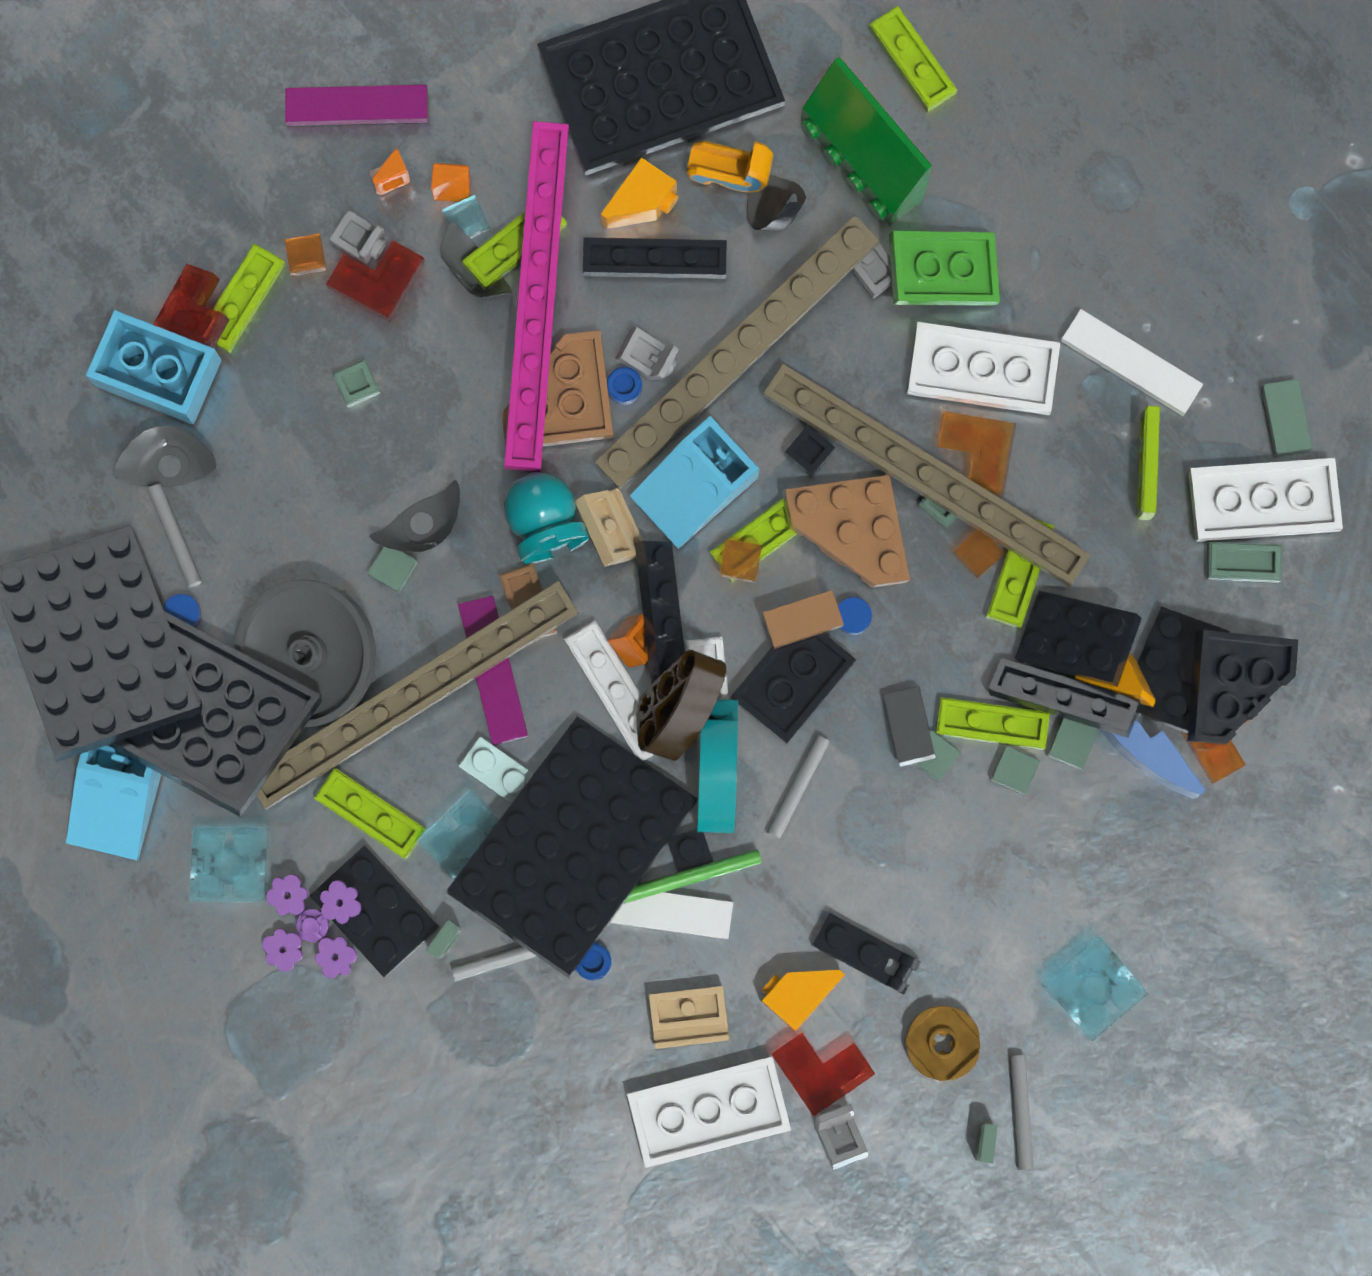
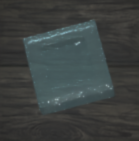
M475 195L443 209V214L448 224L451 222L455 223L470 239L490 230L488 221Z

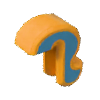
M698 141L692 145L686 174L691 180L704 185L714 182L735 191L759 192L768 186L774 154L768 146L757 141L754 142L750 152L708 141Z

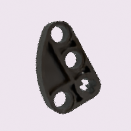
M688 650L643 692L636 707L637 738L640 750L671 761L678 760L688 750L703 729L720 694L727 669L726 664L722 660L694 650Z

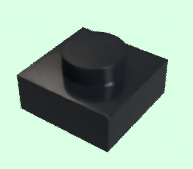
M807 425L784 452V456L812 478L833 454L835 447Z
M697 829L674 836L668 842L677 872L714 862L704 832H697Z

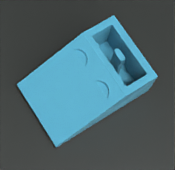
M709 416L677 445L634 490L630 498L673 545L679 549L758 479L759 467L718 423Z
M108 745L80 754L66 844L138 861L161 774Z

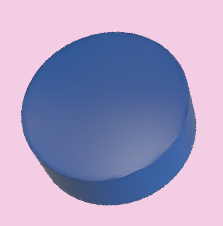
M620 367L613 370L607 378L608 395L612 401L620 405H628L635 402L642 393L640 375L629 367Z
M174 595L164 604L163 610L193 627H196L201 619V608L189 595Z
M850 597L838 605L844 626L839 628L842 632L848 635H858L869 627L872 611L863 599Z
M595 943L576 969L578 974L584 979L591 981L605 977L611 968V956L604 946Z

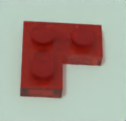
M392 240L375 270L343 254L326 286L333 292L390 322L425 260L423 256Z
M186 264L153 325L214 348L230 320L223 313L205 307L220 279L210 271Z
M800 1033L771 1053L813 1117L875 1075L855 1043H852L831 1059L822 1063L803 1033Z

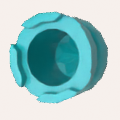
M533 472L517 479L510 488L504 501L506 522L512 532L523 539L517 546V552L521 561L524 560L525 564L553 559L552 551L568 545L571 552L589 540L585 524L573 522L576 514L574 494L560 478L551 473Z

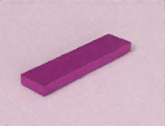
M427 85L285 88V122L287 126L428 123Z
M493 595L458 604L466 639L499 619ZM507 658L476 678L493 746L528 737L510 660Z

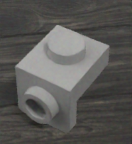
M350 210L347 211L329 239L330 243L365 265L368 264L371 257L377 259L387 244V241L384 240L386 235L383 227L379 225L375 227Z
M631 327L615 359L634 369L648 380H661L668 377L677 364L675 357L679 348L673 344L665 345L640 328Z
M839 1104L829 1106L816 1117V1132L833 1170L868 1157V1150L853 1118L854 1110L851 1104L843 1107Z

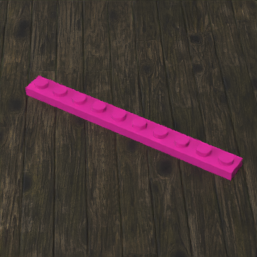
M533 121L504 469L541 472L569 124Z

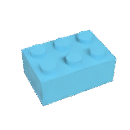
M114 310L85 376L97 388L194 425L222 359L214 348Z

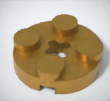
M948 1006L928 1008L918 1014L908 1028L905 1038L907 1056L913 1067L927 1078L938 1081L961 1078L978 1061L981 1046L979 1029L973 1019L960 1009ZM938 1033L942 1037L947 1034L952 1037L949 1043L952 1050L949 1053H946L944 1050L938 1053L935 1051L936 1040L934 1037Z

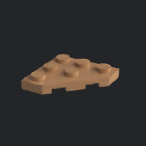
M597 330L564 334L550 354L543 447L614 438L601 332ZM509 404L501 413L505 447L507 440Z
M890 475L785 489L782 492L789 528L819 546V550L841 566L845 565L861 577L860 580L871 588L907 583L910 580Z

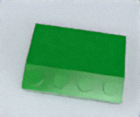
M839 56L833 61L802 107V122L800 125L811 140L817 139L824 147L823 153L826 159L834 167L839 165L846 173L845 179L851 189L857 194L862 192L869 201L868 207L878 220L884 219L891 226L923 201L932 165Z

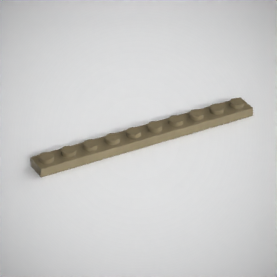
M854 215L595 461L598 468L621 490L877 247L880 240Z
M782 364L763 392V397L1066 586L1071 587L1090 558L1091 554L785 364Z
M557 581L287 751L257 793V797L265 809L271 808L579 614L560 582Z

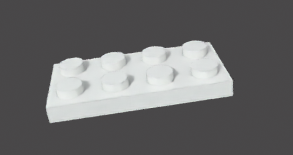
M918 322L907 395L1050 415L1060 342Z
M1335 458L1190 468L1188 471L1196 542L1340 532L1343 529Z
M773 1056L627 1094L645 1168L791 1131Z

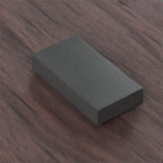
M917 686L884 694L900 767L936 758L920 687Z

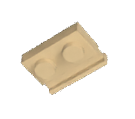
M615 488L612 491L605 490L586 494L575 501L604 567L636 558L635 543L641 542L643 539L619 488Z
M723 986L649 994L655 1049L729 1040Z

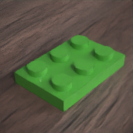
M892 231L889 234L894 305L995 306L1000 302L995 232Z

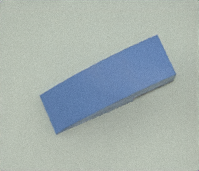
M1137 719L1129 738L1100 729L1120 754L1151 779L1193 799L1206 792V789L1163 730L1150 738Z

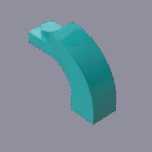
M717 699L707 722L700 732L697 832L734 833L738 700Z

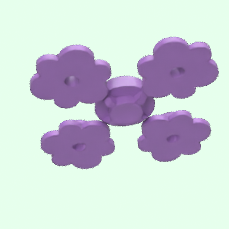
M295 874L287 875L284 879L282 877L275 878L272 881L273 888L266 894V900L271 906L276 907L277 913L281 916L288 913L299 915L296 922L298 934L295 932L287 934L285 929L280 928L274 932V935L265 937L262 947L268 953L266 955V962L269 965L276 964L280 971H290L294 967L295 962L303 958V952L299 949L302 945V939L308 942L320 941L318 944L319 953L315 956V962L322 966L324 976L335 978L339 974H349L351 972L350 964L354 963L357 959L356 950L351 946H347V940L344 937H337L334 940L325 936L329 930V920L336 918L338 923L344 924L349 921L350 917H355L361 912V903L356 899L358 896L357 889L354 887L347 888L343 881L336 880L330 884L329 890L323 891L320 895V899L324 903L321 911L315 909L304 911V899L308 897V890L305 887H301V879Z

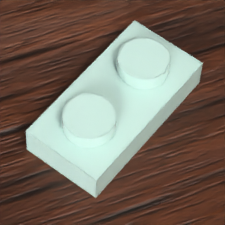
M479 737L459 765L460 769L511 804L533 776L532 772L482 737Z

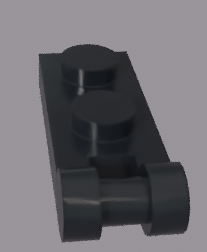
M831 913L828 914L812 947L902 995H905L909 987L907 981L913 971L917 972L921 961ZM889 959L899 964L894 976L884 972Z

